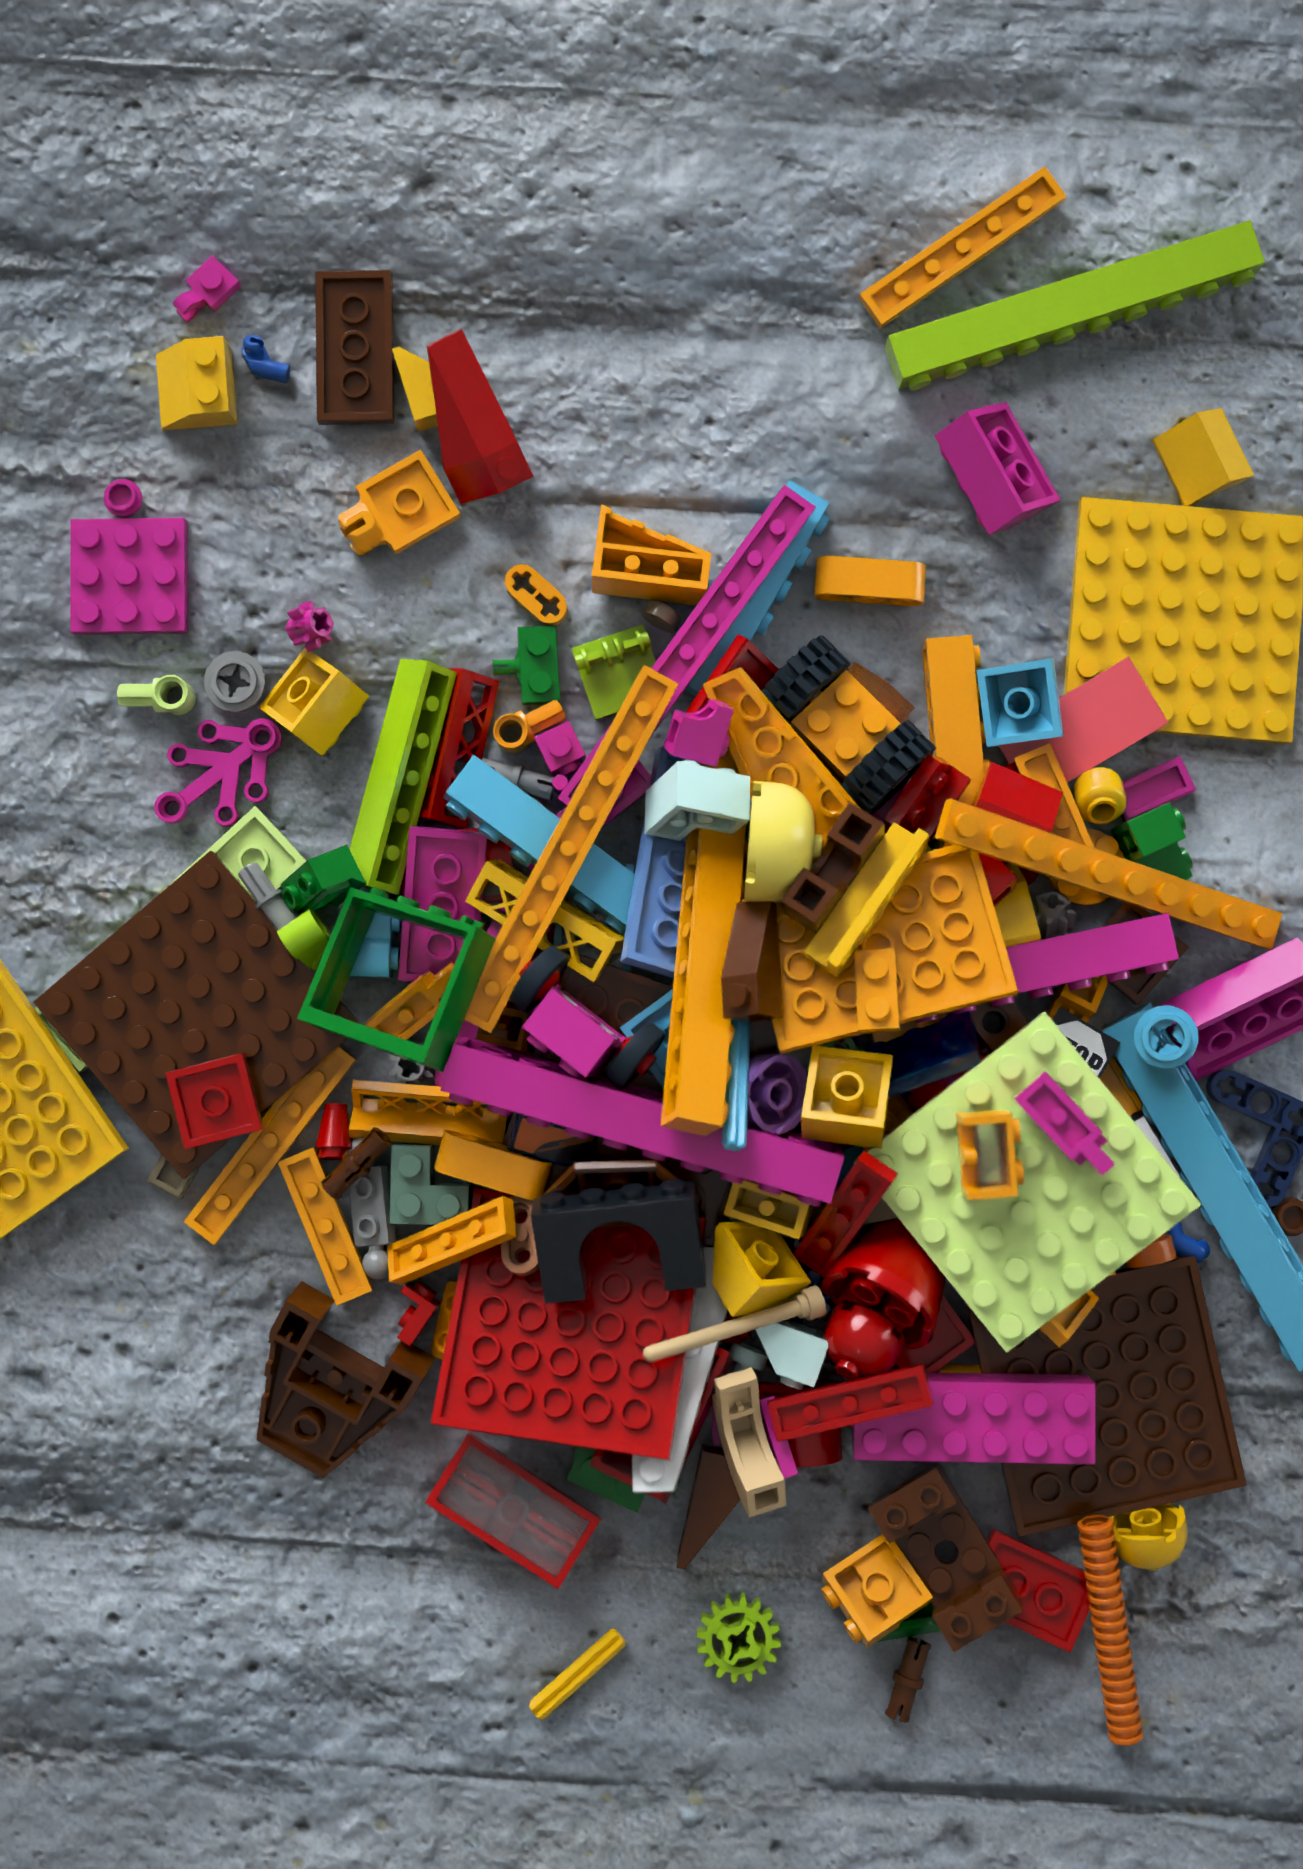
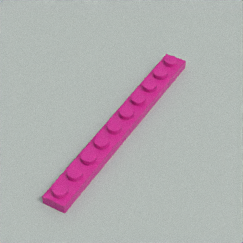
M783 485L651 669L678 683L652 735L815 511L816 506L786 485ZM608 729L557 799L567 806Z

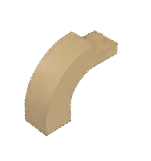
M753 1368L733 1372L714 1379L716 1394L712 1395L717 1428L732 1479L748 1517L750 1518L786 1506L785 1480L774 1459L765 1434L760 1412L758 1378Z

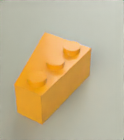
M601 504L592 569V593L697 606L707 592L711 553L672 535L667 534L664 536L645 527V523L636 519L631 521L613 513L611 508Z

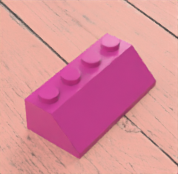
M1298 938L1279 945L1271 951L1248 962H1244L1215 978L1208 979L1204 983L1159 1004V1006L1170 1005L1184 1010L1191 1016L1197 1026L1198 1045L1192 1057L1185 1062L1196 1081L1303 1030V944ZM1173 1022L1172 1025L1168 1026L1166 1030L1174 1044L1179 1047L1181 1044L1177 1042L1176 1038L1172 1035V1032L1174 1030L1173 1026L1176 1023Z

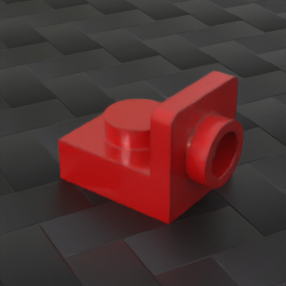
M417 1281L415 1285L408 1282L400 1291L419 1305L417 1309L410 1305L398 1322V1325L403 1329L397 1338L408 1346H411L416 1341L441 1304L434 1299L437 1293L420 1281Z

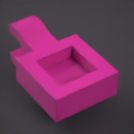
M211 255L185 280L191 290L180 294L172 304L177 308L176 312L188 323L205 305L215 312L241 285Z

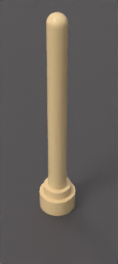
M816 1285L799 1290L798 1295L793 1296L790 1302L647 1346L643 1351V1357L648 1362H654L796 1316L799 1319L806 1318L808 1321L826 1315L825 1300L822 1292Z

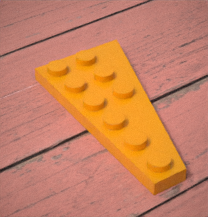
M742 667L703 683L708 699L725 702L734 709L726 733L729 735L728 747L739 773L750 776L751 802L754 781L783 783L800 791L807 798L813 809L815 834L822 835V853L827 843V834L847 805L852 803L858 808L860 807ZM818 858L812 859V866L815 864Z

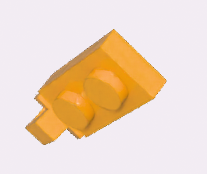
M452 962L449 963L436 975L430 970L424 975L421 974L367 1019L365 1026L408 1040L434 1018L454 964Z

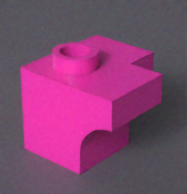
M709 699L707 705L698 712L686 713L674 709L663 747L673 756L716 767L719 757H723L728 749L729 735L726 733L734 709L725 702Z

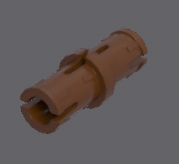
M374 1127L353 1150L349 1149L342 1155L343 1161L321 1181L322 1188L331 1197L340 1199L344 1192L359 1177H365L370 1172V1166L392 1145L389 1137L382 1130Z
M912 1636L907 1637V1644L900 1668L894 1671L892 1678L895 1684L885 1711L888 1717L896 1720L899 1706L901 1705L898 1714L900 1716L899 1722L904 1723L909 1722L917 1690H921L923 1687L924 1679L921 1676L932 1646L927 1641L921 1639L917 1654L915 1655L918 1643L917 1638Z

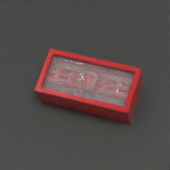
M468 1431L425 1500L426 1504L557 1589L561 1586L601 1520L598 1514L470 1431Z

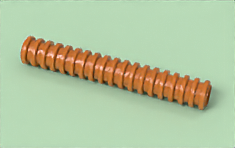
M1090 1515L1078 1521L1077 1527L1081 1532L1079 1541L1082 1544L1081 1553L1084 1555L1082 1562L1086 1567L1084 1575L1087 1579L1086 1588L1089 1591L1087 1595L1088 1600L1091 1602L1089 1610L1092 1614L1093 1635L1096 1637L1094 1644L1097 1648L1096 1657L1099 1660V1679L1102 1683L1101 1692L1104 1695L1103 1704L1105 1706L1104 1713L1107 1718L1108 1738L1114 1744L1130 1746L1140 1742L1143 1739L1144 1733L1141 1728L1142 1719L1140 1718V1707L1138 1706L1139 1698L1136 1694L1137 1685L1134 1682L1135 1673L1132 1670L1134 1663L1131 1659L1132 1650L1129 1647L1130 1638L1127 1635L1129 1628L1126 1624L1127 1615L1124 1612L1125 1603L1122 1600L1124 1597L1121 1589L1122 1580L1118 1577L1120 1576V1568L1117 1565L1119 1561L1116 1554L1117 1545L1114 1542L1115 1533L1111 1530L1114 1524L1113 1520L1107 1516Z

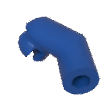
M256 335L247 336L243 340L241 352L250 372L256 377L286 384L290 377V365L271 361L264 347L263 340Z
M1181 1221L1165 1232L1172 1235L1177 1257L1195 1256L1197 1264H1199L1210 1255L1209 1244L1203 1239L1198 1241L1185 1235Z

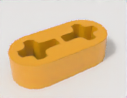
M519 564L509 569L505 576V585L511 598L544 626H558L565 620L568 611L566 600L556 588L528 565ZM517 575L520 578H524L527 575L530 576L529 584L535 590L532 595L524 588H520L518 591L514 590L516 587L514 578ZM542 597L550 604L555 600L558 601L557 610L559 614L554 616L549 613L546 617L543 616L544 608L538 599Z

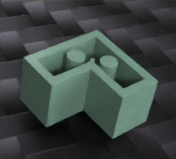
M396 1143L391 1145L390 1224L436 1225L469 1211L472 1205L473 1183L435 1182V1145L417 1143Z

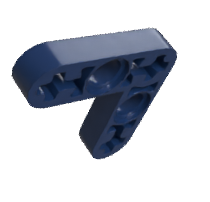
M1218 1070L1207 1079L1206 1090L1209 1097L1216 1103L1271 1127L1250 1175L1258 1187L1260 1182L1267 1183L1271 1176V1172L1264 1171L1266 1165L1271 1169L1283 1171L1282 1177L1273 1175L1270 1181V1187L1275 1189L1273 1195L1264 1196L1269 1207L1276 1206L1284 1199L1303 1156V1125L1296 1124L1291 1132V1135L1298 1136L1297 1142L1291 1138L1279 1136L1281 1130L1283 1132H1290L1293 1121L1288 1118L1290 1112H1297L1301 1109L1300 1116L1303 1118V1101L1236 1071ZM1229 1077L1231 1078L1229 1084L1232 1087L1245 1090L1246 1084H1248L1249 1088L1242 1097L1231 1093H1225L1222 1097V1089L1217 1087L1218 1081H1226ZM1262 1091L1269 1096L1271 1105L1268 1111L1258 1114L1252 1108L1251 1100L1254 1094ZM1283 1142L1290 1148L1291 1156L1288 1162L1278 1165L1272 1159L1271 1153L1276 1144Z

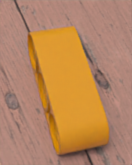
M821 556L816 559L814 597L819 600L920 606L924 604L926 564L901 560Z
M444 1130L434 1170L451 1177L534 1201L535 1198H540L545 1192L553 1162L539 1155L469 1134Z

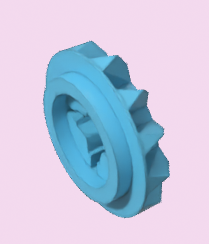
M1170 1005L1150 1008L1138 1019L1133 1033L1136 1050L1142 1059L1152 1066L1164 1069L1178 1067L1187 1062L1194 1054L1199 1039L1197 1026L1191 1016L1184 1010ZM1173 1022H1176L1173 1026L1172 1035L1181 1045L1178 1047L1175 1044L1165 1043L1163 1047L1155 1051L1159 1038L1151 1030V1027L1165 1030Z

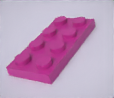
M410 826L404 897L420 903L419 909L428 911L430 905L452 913L451 919L460 921L462 915L481 922L482 912L465 902L486 863L488 839L480 832ZM484 890L482 891V893H481V895H480V897H479L481 900H483V892H484ZM402 921L398 980L413 982L421 974L424 975L429 970L436 975L449 963L452 962L455 965L464 940Z

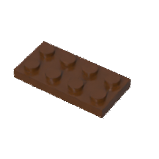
M315 271L318 424H395L394 354L392 351L394 348L392 271Z

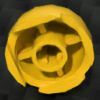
M1172 1503L1109 1517L1113 1520L1114 1524L1111 1530L1115 1533L1116 1553L1125 1563L1133 1567L1149 1571L1166 1567L1181 1556L1187 1543L1186 1517L1184 1508L1180 1504L1179 1509L1172 1506Z

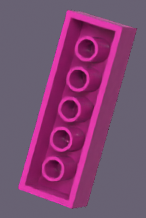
M926 1372L934 1401L933 1406L852 1425V1452L854 1460L1095 1464V1383L1089 1375Z

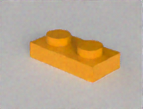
M895 948L854 950L858 1033L899 1031Z

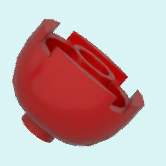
M844 1304L836 1306L824 1330V1339L828 1342L826 1354L836 1366L835 1370L849 1380L888 1372L895 1365L905 1347L904 1336L901 1334L898 1340L892 1333L895 1325L875 1311L859 1305H853L851 1311L842 1310Z

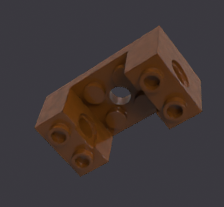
M939 1462L932 1464L872 1501L868 1509L889 1544L894 1541L933 1596V1601L931 1602L934 1606L932 1617L953 1652L1023 1612V1599ZM944 1540L953 1542L958 1548L957 1558L951 1562L940 1560L935 1551L939 1542Z

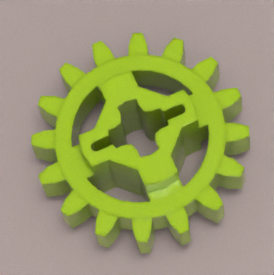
M744 1592L740 1593L738 1601H732L731 1596L727 1593L725 1594L724 1605L720 1606L713 1600L710 1602L713 1613L711 1615L705 1612L701 1613V1621L706 1627L696 1628V1637L704 1640L697 1644V1650L699 1654L708 1653L704 1658V1666L706 1668L714 1664L717 1665L716 1677L721 1678L725 1672H729L732 1683H736L738 1675L744 1674L747 1681L750 1682L752 1681L753 1670L757 1669L762 1675L767 1673L764 1664L765 1660L773 1663L777 1660L776 1654L771 1648L781 1647L780 1638L772 1635L780 1631L778 1621L768 1622L773 1616V1611L770 1607L761 1611L760 1598L756 1597L750 1604L747 1603ZM740 1613L738 1616L731 1618L725 1617L729 1614ZM757 1621L764 1630V1641L754 1634ZM741 1631H744L746 1640L739 1639L732 1645L731 1634L738 1636ZM713 1634L723 1642L720 1654L713 1645ZM751 1657L749 1660L737 1662L739 1659Z

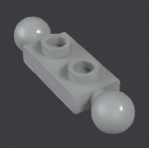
M353 1138L352 1149L350 1150H353L364 1138ZM374 1161L370 1166V1172L365 1177H359L349 1187L355 1247L368 1246V1252L363 1258L362 1266L368 1277L378 1280L389 1275L387 1251L384 1250V1244L396 1242L395 1225L390 1224V1178L388 1165L375 1166Z

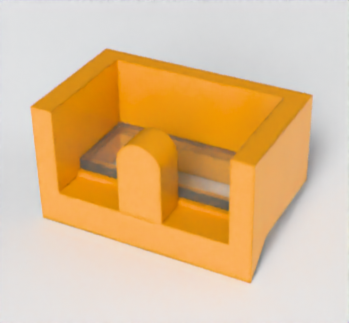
M1008 1110L970 1113L956 1112L962 1194L968 1200L1018 1196L1017 1185L1024 1183L1022 1162L1015 1159L1014 1144H1019L1021 1141L1018 1119H1012V1113Z

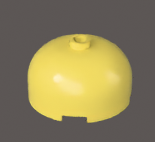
M754 781L744 901H772L777 903L781 902L803 868L811 871L812 859L821 856L822 835L815 834L813 809L807 798L800 791L783 783Z

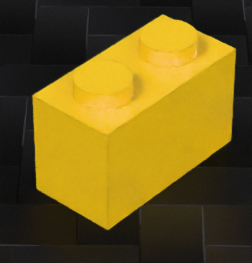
M743 1179L742 1184H732L723 1215L796 1239H800L807 1233L814 1206L798 1201V1194L782 1190L781 1195L771 1194L758 1189V1182Z

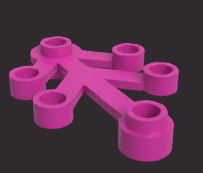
M256 719L250 722L246 728L219 725L213 720L201 722L198 726L197 734L205 743L216 744L220 740L242 743L230 753L190 749L180 743L172 745L167 752V758L174 766L184 768L192 764L210 766L211 768L178 794L174 792L161 794L156 799L154 805L157 817L170 824L183 821L187 816L188 806L222 780L219 805L214 811V818L222 826H234L239 820V811L235 804L240 765L251 757V779L245 785L244 794L253 803H263L269 796V788L265 784L268 756L274 754L282 743L280 728L269 719ZM208 726H215V736L210 739L205 738L204 730ZM261 732H268L270 735L268 743L264 745L258 744V735ZM179 749H184L186 752V758L182 762H176L174 759V754ZM255 785H261L263 788V793L258 798H253L250 793L251 788ZM172 802H177L179 804V812L176 815L170 816L167 812L168 805ZM226 808H230L233 812L231 820L227 822L222 821L220 817L221 812Z

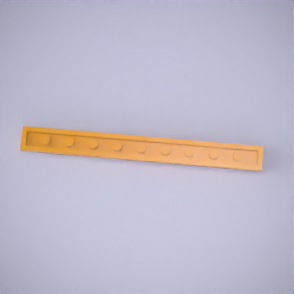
M646 665L642 666L501 927L464 1020L489 1033L494 1029L509 1001L513 988L521 977L519 973L531 960L678 686V683Z
M946 799L935 835L936 839L1158 914L1169 913L1170 918L1262 949L1272 950L1283 914L954 799Z

